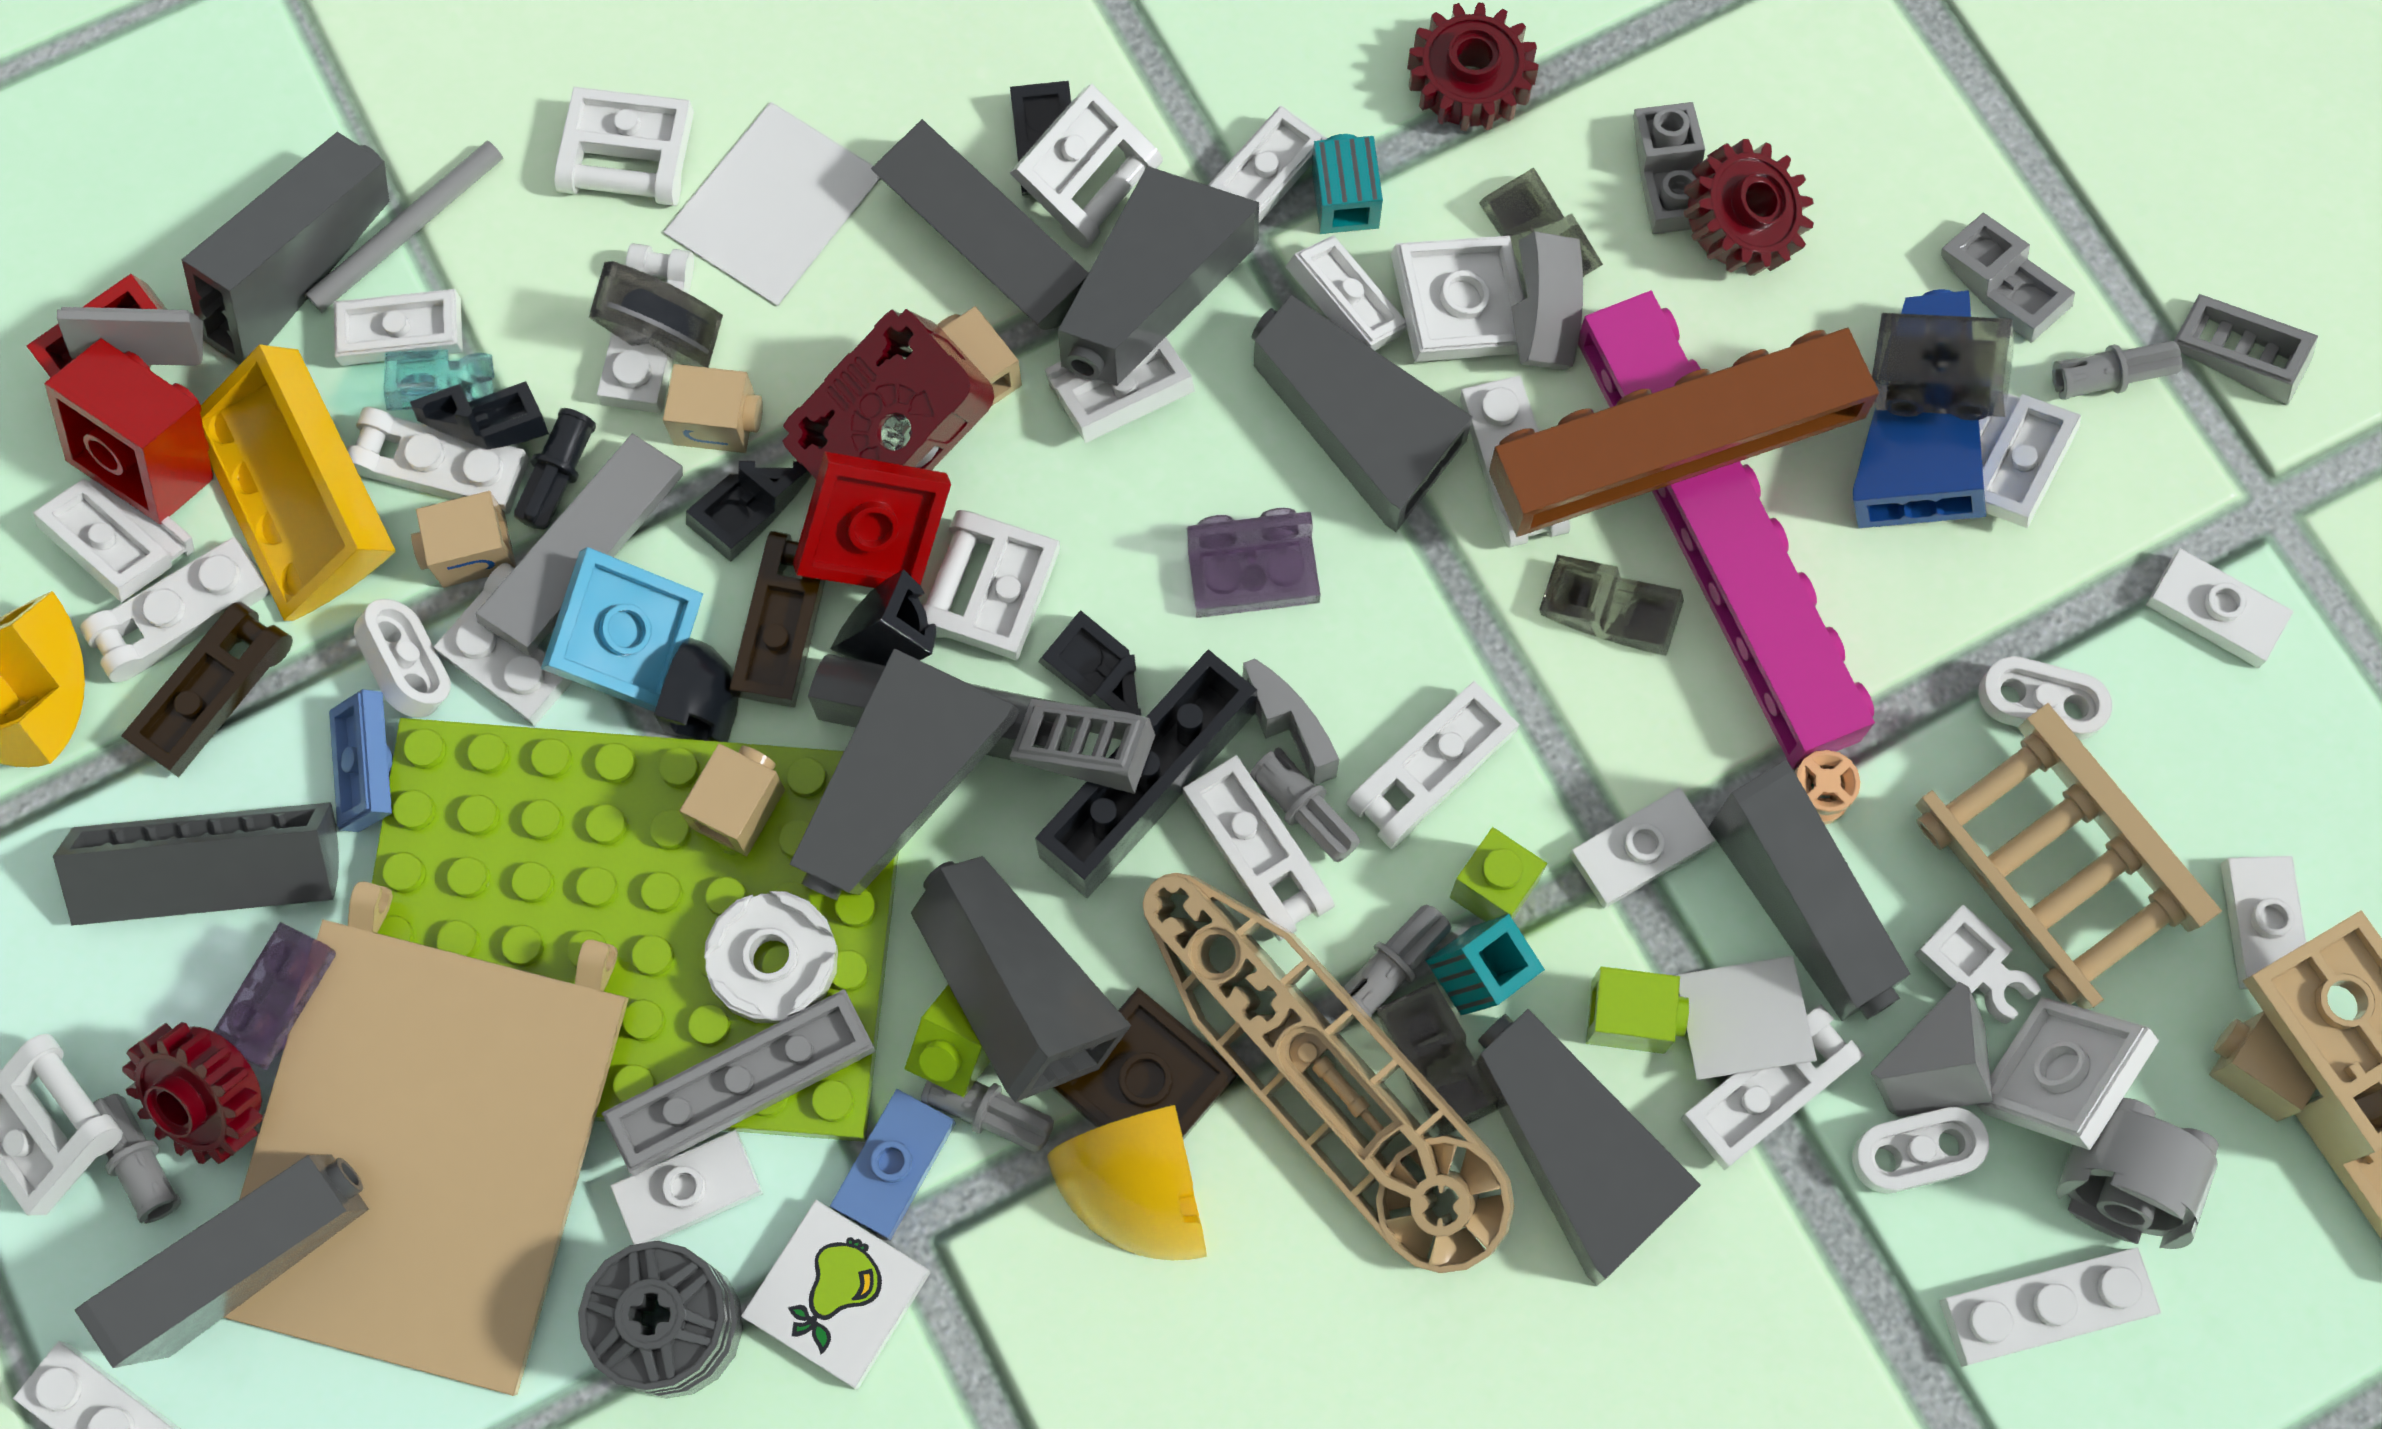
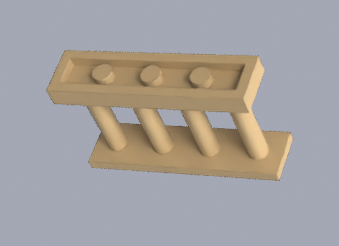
M2047 703L2018 727L2025 736L2020 741L2022 749L1946 806L1933 790L1928 792L1915 805L1922 813V816L1916 819V822L1936 848L1942 850L1948 846L2041 959L2049 969L2043 975V979L2061 1002L2070 1005L2076 1002L2081 1008L2091 1009L2104 1000L2090 983L2092 980L2167 924L2172 927L2181 924L2187 932H2190L2205 925L2221 913L2222 910L2051 705ZM2051 768L2068 788L2062 793L2064 800L1987 857L1963 828V825L2036 770L2040 769L2046 772ZM2094 819L2110 839L2105 844L2107 851L2032 908H2029L2005 877L2079 821L2083 820L2085 823H2089ZM2137 871L2153 890V893L2148 896L2150 904L2072 961L2047 929L2123 872L2132 875Z

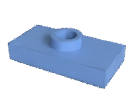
M365 689L358 691L329 711L336 818L339 831L361 832L392 814L389 782L392 753L386 743L382 691Z
M896 1088L830 1207L891 1241L956 1125L955 1120Z

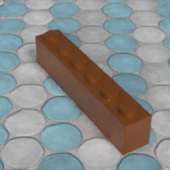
M1849 327L1830 334H1826L1825 330H1815L1799 337L1788 348L1770 354L1766 349L1750 352L1736 360L1732 367L1710 373L1708 369L1693 371L1680 378L1673 387L1652 393L1651 389L1634 391L1621 398L1616 406L1594 413L1590 408L1581 409L1562 418L1557 426L1536 433L1531 428L1513 432L1503 438L1498 446H1495L1489 473L1515 535L1519 537L1865 419L1879 395V391Z

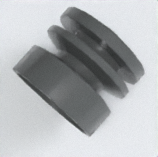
M662 1241L629 1245L606 1259L587 1282L578 1310L580 1340L594 1367L618 1385L665 1399L695 1394L718 1380L735 1358L743 1331L740 1300L728 1278L686 1247ZM658 1301L659 1306L670 1311L669 1322L657 1323L654 1334L652 1328L642 1324L643 1313L654 1312Z

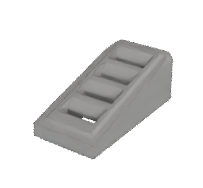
M2199 294L2174 342L2178 344L2182 354L2268 398L2289 405L2312 361L2318 335ZM2209 319L2219 324L2210 342L2200 339ZM2232 331L2242 336L2234 351L2224 347ZM2255 343L2265 347L2259 360L2249 356ZM2278 355L2288 359L2284 368L2273 365Z
M1031 699L1011 751L1010 759L1015 763L1135 794L1155 738V733L1148 717L1116 710ZM1042 720L1054 723L1045 748L1033 747ZM1067 726L1075 728L1076 731L1068 752L1058 751ZM1089 733L1099 734L1092 754H1082ZM1112 738L1122 740L1115 759L1105 758Z

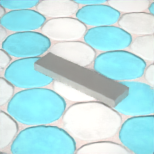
M632 433L476 612L477 622L527 656H530L555 627L579 551L589 547L614 557L682 478L683 466Z
M843 989L602 1112V1115L629 1173L635 1176L876 1052L846 990Z

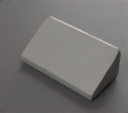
M61 307V310L57 309V321L69 355L73 360L102 338L123 353L126 351L135 353L147 365L197 366L202 363L203 320L188 310Z

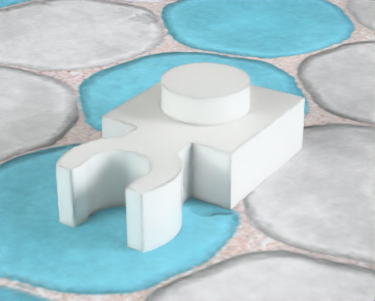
M1964 904L1914 954L1951 989L1958 982L1968 986L1971 993L1979 989L1985 995V1005L1988 1012L1996 1020L2004 1024H2008L2019 1014L2014 1007L2006 1002L2004 997L2005 988L2016 989L2028 1001L2041 991L2039 984L2031 975L2020 970H2009L2001 963L2013 949Z

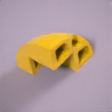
M53 591L33 599L0 617V764L39 767L51 764L70 741L81 715L85 689L82 652L72 622Z
M1175 1105L1134 1115L1092 1129L1061 1143L1048 1153L1047 1160L1052 1176L1066 1203L1089 1229L1105 1241L1125 1251L1153 1259L1174 1261L1207 1257L1202 1224L1194 1196L1193 1181Z

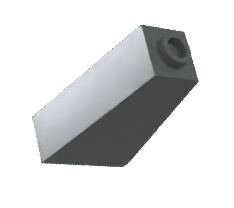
M337 131L181 259L193 312L199 319L203 320V341L238 364H241L259 344L269 345L308 299L305 294L331 272L390 202L385 163L373 149L366 145H358Z
M1147 166L1058 329L1061 367L1070 369L1081 378L1087 380L1099 379L1118 386L1254 250L1259 240V202Z
M1290 295L1278 311L1270 308L1255 326L1251 337L1255 341L1253 366L1383 523L1397 532L1467 442L1473 416L1293 295Z
M894 649L790 862V865L806 872L801 884L834 900H838L842 890L861 895L1015 723L1020 710L1001 698Z
M1787 760L1733 791L1708 829L1840 1020L1847 1019L1859 1010L1868 1020L1898 1001L1900 997L1894 988L1910 975V972Z
M983 856L956 864L953 861H948L934 869L923 883L925 892L911 911V915L1008 1095L1014 1102H1018L1099 1070L1131 1027L1130 1023Z
M1529 1009L1514 1022L1507 1014H1504L1478 1039V1042L1485 1050L1480 1053L1474 1066L1586 1277L1597 1286L1623 1263L1701 1185Z
M307 1155L85 1301L74 1311L112 1368L169 1358L368 1211L369 1208L359 1195L363 1190V1184L355 1170L344 1159L337 1158L335 1160L333 1155Z

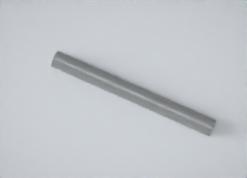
M485 141L311 288L305 296L321 313L325 311L334 301L338 300L503 160L502 154L490 141Z

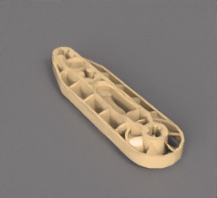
M1171 873L1155 880L1144 895V916L1193 1024L1389 1246L1415 1267L1437 1273L1467 1270L1492 1255L1509 1232L1515 1207L1510 1178L1493 1152L1294 933L1195 876ZM1173 894L1188 895L1189 898L1183 904L1184 910L1194 921L1210 924L1198 930L1186 918L1171 917L1170 914L1176 907L1171 900V896ZM1222 903L1250 918V920L1241 925ZM1261 926L1284 938L1303 959L1288 974L1284 973L1252 937ZM1226 936L1233 943L1236 956L1230 969L1221 973L1211 964L1209 951L1216 939ZM1178 957L1192 972L1188 976V978L1182 968V965ZM1310 969L1318 975L1348 1009L1332 1024L1295 985ZM1246 978L1258 991H1275L1277 996L1271 1002V1006L1276 1012L1275 1015H1258L1255 1010L1260 1006L1261 1001L1256 993L1249 986H1235L1232 989V985ZM1201 983L1236 1021L1222 1037L1205 1019L1193 992ZM1354 1018L1364 1026L1393 1058L1377 1074L1339 1034ZM1244 1032L1280 1071L1266 1086L1229 1046ZM1327 1050H1330L1393 1121L1384 1128L1368 1110L1371 1105L1336 1070L1332 1061L1327 1056L1321 1058ZM1314 1064L1311 1069L1347 1105V1109L1356 1119L1361 1116L1376 1133L1370 1142L1306 1072L1311 1065ZM1399 1067L1439 1109L1422 1125L1384 1084ZM1287 1081L1293 1085L1325 1121L1311 1136L1304 1131L1272 1095ZM1446 1117L1464 1138L1450 1134L1432 1137L1429 1132ZM1332 1130L1370 1172L1356 1187L1350 1183L1317 1145ZM1402 1132L1412 1144L1398 1152L1389 1163L1381 1153L1392 1139ZM1457 1146L1466 1148L1460 1173L1449 1171ZM1408 1155L1424 1170L1425 1180L1418 1182L1402 1164ZM1375 1181L1380 1183L1376 1197L1377 1212L1361 1195ZM1436 1186H1438L1439 1193L1452 1189L1457 1194L1458 1199L1452 1206L1458 1215L1456 1220L1452 1221L1451 1213L1441 1218L1434 1213L1432 1208L1438 1202V1198L1433 1192ZM1501 1189L1500 1195L1479 1199L1480 1193ZM1405 1207L1411 1208L1412 1215L1391 1219L1390 1211ZM1434 1236H1436V1237H1435V1241H1434V1245H1433V1249H1432V1252H1431L1430 1259H1428L1427 1257H1428V1254H1429V1251H1430V1248H1431V1245H1432Z

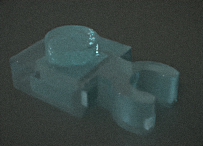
M448 350L385 352L383 392L386 410H413L410 401L457 384H461L467 400L470 401L494 393L492 378H494L495 373L492 355L474 353L464 356L458 361H450Z

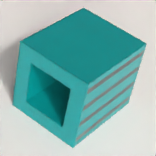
M1337 134L1326 140L1314 141L1312 178L1320 234L1379 229L1383 197L1374 136L1357 137L1353 134Z
M1510 914L1470 927L1426 960L1461 1016L1499 1005L1545 970Z

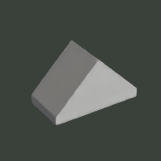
M1958 982L1871 1072L1887 1109L1891 1113L1900 1117L1931 1112L1947 1107H1963L1993 1102L1986 1027L1971 990L1965 984Z

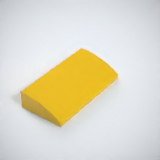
M259 344L203 402L200 414L205 438L209 444L208 453L211 467L283 620L295 621L353 587L383 564L396 550L299 350Z

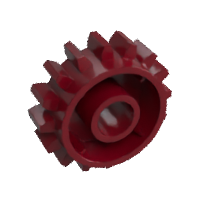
M1457 3L1453 4L1451 19L1447 20L1444 16L1435 12L1431 15L1429 30L1424 28L1417 29L1414 47L1409 50L1407 69L1411 71L1408 86L1410 91H1421L1419 107L1422 111L1431 109L1437 114L1438 123L1443 125L1448 121L1460 125L1461 131H1467L1469 127L1483 126L1486 130L1492 129L1493 122L1501 117L1507 121L1514 119L1517 104L1525 106L1528 104L1532 85H1535L1539 64L1534 62L1537 45L1536 42H1523L1526 31L1524 23L1516 24L1510 28L1505 25L1508 13L1505 9H1501L1492 18L1486 16L1484 3H1477L1474 14H1465L1462 6ZM1468 66H1470V67H1476V68H1478L1479 70H1472V69H1468V68H1466V67H1468Z
M1742 139L1732 147L1728 143L1722 145L1693 168L1692 172L1697 179L1684 188V193L1689 196L1688 208L1684 210V217L1689 218L1693 232L1691 237L1694 241H1698L1700 246L1707 252L1706 257L1710 261L1716 259L1726 264V270L1731 273L1741 267H1745L1749 276H1755L1765 269L1769 271L1776 269L1791 260V255L1805 247L1806 243L1800 235L1812 229L1814 222L1808 217L1803 216L1802 211L1813 205L1814 202L1813 198L1799 194L1798 187L1806 181L1804 174L1790 176L1787 169L1790 166L1791 158L1788 155L1775 161L1771 158V144L1765 142L1753 150L1750 140Z
M183 1022L173 1029L167 1023H164L127 1051L126 1054L131 1061L122 1067V1072L135 1082L125 1089L126 1093L132 1098L141 1101L143 1107L137 1112V1115L140 1119H152L157 1125L154 1136L158 1140L164 1139L166 1136L174 1140L176 1154L182 1156L191 1149L199 1164L206 1163L210 1158L217 1164H221L258 1135L254 1127L262 1121L263 1116L259 1113L262 1098L257 1077L241 1052L221 1035L202 1027H188L187 1023Z

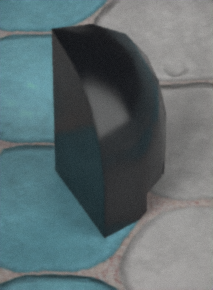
M904 569L884 580L871 590L853 610L841 627L830 649L846 658L885 666L894 649L918 660L930 656L933 653L937 631L935 624L928 625L926 611L918 598L925 594L922 587Z
M689 637L681 644L668 670L654 716L665 734L691 740L728 742L738 707V698L734 697L730 691L734 672L723 657L707 643Z

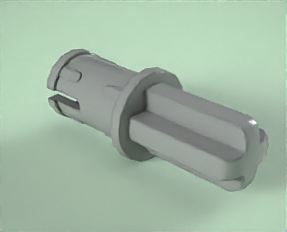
M2174 341L2122 350L2116 344L2106 347L2105 352L2096 353L2095 355L2055 361L2052 368L2054 387L2056 392H2059V398L2062 400L2111 389L2117 394L2123 393L2127 390L2129 383L2180 372L2182 369L2181 352L2178 344Z
M1278 747L1274 752L1272 750L1268 752L1252 768L1250 772L1251 777L1269 793L1286 813L1284 820L1288 825L1299 823L1333 861L1340 862L1357 848L1360 843L1357 834L1324 800L1327 790L1322 785L1315 786L1306 778L1281 748Z
M1427 904L1421 906L1386 944L1379 941L1373 946L1376 953L1343 988L1371 1018L1372 1014L1405 980L1412 982L1416 978L1413 970L1448 935L1451 930V924L1435 907Z
M927 1080L921 1095V1102L946 1111L972 1124L973 1132L981 1134L985 1129L1032 1152H1038L1046 1145L1054 1124L1051 1116L1019 1101L1014 1102L1012 1098L1001 1094L1002 1086L996 1083L988 1087L982 1083L975 1082L963 1098Z
M111 1094L94 1101L93 1104L100 1114L111 1115L123 1132L120 1142L106 1153L109 1160L105 1165V1170L108 1175L118 1177L137 1213L138 1221L147 1224L172 1213L181 1204V1199L178 1194H175L156 1158V1155L159 1153L158 1144L153 1140H146L123 1096Z

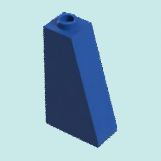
M1937 289L1926 292L1922 296L1905 297L1853 487V502L1858 529L1986 517L1969 290L1953 292Z

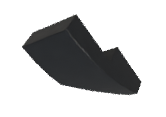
M1069 80L1010 87L1018 162L1071 103ZM1021 185L1022 196H1023V195H1031V194Z
M526 381L468 402L461 384L410 401L417 421L484 449L506 447L549 434L540 409Z
M739 461L738 474H729L686 510V525L731 562L779 516L808 482L811 474L798 461H793V468H756L755 461Z
M1080 610L1038 662L1098 708L1128 712L1141 716V708L1138 709L1134 676L1136 672L1135 655H1130L1129 649Z

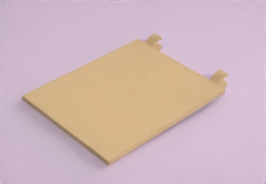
M358 882L354 886L350 898L348 926L322 919L239 1200L307 1155H333L335 1160L337 1158L344 1159L359 1176L363 1184V1190L359 1195L369 1210L223 1318L515 1396L519 1392L629 1000L627 997L604 992L615 967L618 951L613 945L595 940H586L582 944L579 953L575 984L378 934L377 932L392 902V891L387 887L369 882Z

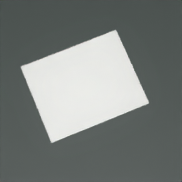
M770 102L663 233L778 306L880 178L871 170L872 164L773 102Z

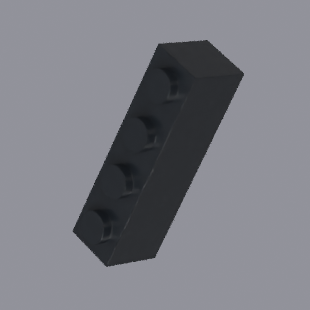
M1208 649L1146 716L1150 718L1155 738L1135 794L1087 781L1035 837L1039 858L1088 899L1183 794V787L1195 781L1256 713L1257 689ZM1119 747L1109 756V758L1115 759Z

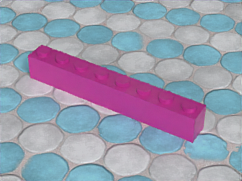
M1652 290L1584 317L1578 346L1609 407L1616 406L1621 398L1640 389H1651L1652 393L1673 387L1683 376L1701 369L1695 360H1688L1678 342L1680 335L1677 322L1668 308L1661 309ZM1739 461L1652 491L1792 769L1798 768L1804 758L1816 751L1830 750L1837 752L1861 742L1875 724L1872 718L1874 716L1872 699L1862 683H1854L1843 662L1845 661L1843 643L1838 633L1832 627H1825L1815 607L1817 605V597L1812 582L1804 572L1796 571L1787 553L1789 543L1784 528L1776 518H1769L1759 499L1761 497V489L1753 469L1748 464L1742 465Z

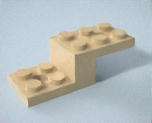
M2360 910L2243 980V983L2321 1093L2309 1100L2303 1111L2295 1114L2382 1240V938L2363 911ZM2331 986L2343 987L2354 996L2357 1002V1014L2353 1020L2342 1019L2330 1009L2327 995Z

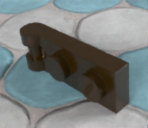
M770 531L767 537L730 691L737 698L795 708L826 580L803 576L802 579L782 576L787 565L793 566L799 544L797 541H792L790 534Z
M242 602L232 604L121 736L179 778L269 667L277 665L286 657L293 643L292 636L276 625L266 627L259 622L258 613ZM243 641L249 647L237 659L229 651L236 643Z

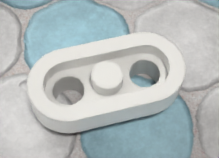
M378 599L370 603L355 622L354 637L383 696L393 708L402 714L415 718L430 716L449 695L451 683L418 616L406 605L391 599Z
M2011 656L1997 661L1983 676L1979 684L1978 694L1980 703L1986 713L1993 719L2004 724L2019 727L2029 716L2049 703L2080 741L2095 735L2108 722L2112 713L2111 695L2106 686L2097 678L2078 671L2023 657ZM2008 686L2013 688L2019 695V702L2014 703L2006 700L2001 693V687ZM2064 703H2073L2078 706L2082 714L2081 719H2074L2067 715L2064 710Z
M1947 1107L1872 1127L1861 1135L1855 1143L1852 1152V1164L1857 1177L1871 1190L1884 1194L1897 1193L1961 1177L1975 1170L1984 1162L1988 1154L1989 1136L1986 1127L1975 1114L1963 1108ZM1942 1133L1950 1134L1957 1140L1959 1149L1956 1156L1947 1155L1941 1150L1939 1137ZM1878 1149H1885L1894 1156L1895 1168L1892 1172L1884 1171L1877 1165L1875 1154Z

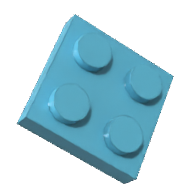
M586 547L579 551L541 669L655 712L672 660L681 644L691 635L704 593Z

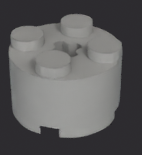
M2123 1098L2091 1150L2072 1144L2056 1189V1194L2059 1199L2068 1195L2071 1198L2068 1211L2080 1221L2107 1235L2138 1244L2141 1234L2144 1233L2161 1236L2162 1240L2159 1248L2178 1249L2186 1247L2194 1239L2218 1167L2216 1158L2219 1147L2218 1141L2206 1132L2193 1128H2179L2169 1122L2155 1118L2156 1113L2149 1105L2135 1099Z

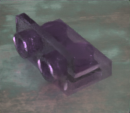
M1275 508L1263 512L1258 518L1234 520L1233 517L1228 515H1215L1200 520L1197 525L1188 526L1186 528L1187 556L1196 618L1320 603L1321 594L1312 541L1313 521L1311 512L1296 513L1292 508Z
M280 922L213 1032L221 1035L234 1045L247 1061L267 1070L274 1057L284 1050L290 1030L335 958V950Z

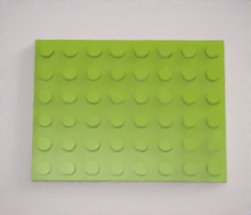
M400 718L389 779L392 814L382 819L372 877V884L389 888L392 891L393 897L389 911L377 933L575 984L579 953L582 944L586 940H595L616 947L618 951L617 960L604 992L627 997L629 1000L595 1117V1121L605 1122L602 1112L777 1024L755 1023L732 1013L712 991L705 969V941L717 917L736 900L749 895L757 896L759 894H771L769 891H786L810 901L827 919L838 946L837 973L826 996L822 1000L845 989L876 1050L899 852L861 895L842 890L838 900L827 897L801 884L806 872L790 865L844 751ZM719 743L736 752H739L741 746H748L769 757L776 763L774 771L777 772L785 788V792L748 856L691 829L680 813L682 805ZM780 941L763 943L754 954L753 964L755 969L763 973L779 971L788 960L789 949L786 944ZM876 1052L723 1131L736 1130L737 1132L866 1142Z

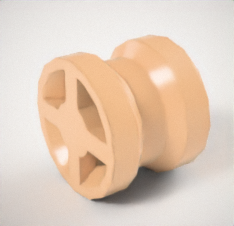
M1830 750L1816 751L1804 758L1795 771L1825 825L1839 819L1859 794L1861 781L1858 769L1849 758L1840 752ZM1821 795H1825V796H1829V795H1830V798H1819V797H1820Z

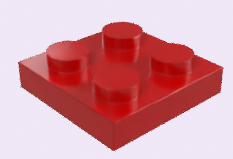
M824 451L793 561L796 575L876 588L884 580L904 569L921 586L951 488V482L947 473Z

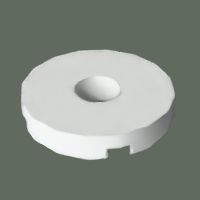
M769 891L771 894L749 895L736 900L717 917L705 941V969L712 991L732 1013L755 1023H779L820 1002L826 996L837 973L838 946L827 919L810 901L786 891ZM768 941H780L786 944L789 949V957L786 964L774 973L760 972L755 969L753 964L757 948Z

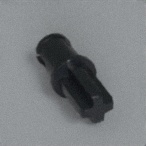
M560 408L558 418L541 454H534L530 461L534 469L514 510V517L524 523V525L534 529L545 530L555 514L568 483L571 484L577 481L579 474L575 468L591 433L596 428V423L590 417L570 408Z

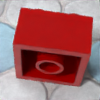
M100 338L44 383L65 461L161 525V522L167 516L170 517L214 479L208 453L209 444L204 434L200 414L202 408L199 401L183 385L178 383L171 385L153 373L148 365L135 353L130 351L123 353Z

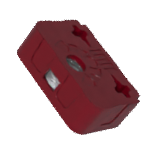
M892 309L874 325L873 330L851 353H848L828 374L824 382L801 407H798L787 418L783 427L789 434L782 442L799 464L803 465L816 480L824 451L933 470L989 411L994 400V390L989 380L937 324L908 309H905L902 313ZM911 427L909 431L910 440L903 446L906 441L904 434Z

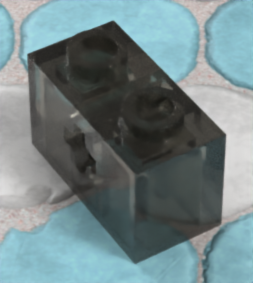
M1882 313L1872 378L1879 391V395L1875 400L1876 410H1887L1894 415L1903 417L1917 416L1922 412L1952 414L1957 418L1972 421L1981 420L1987 416L2005 417L2014 354L2012 319Z

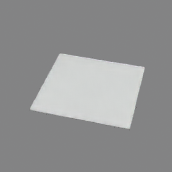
M1793 955L1676 975L1680 976V996L1688 997L1687 1033L1697 1080L1817 1061Z

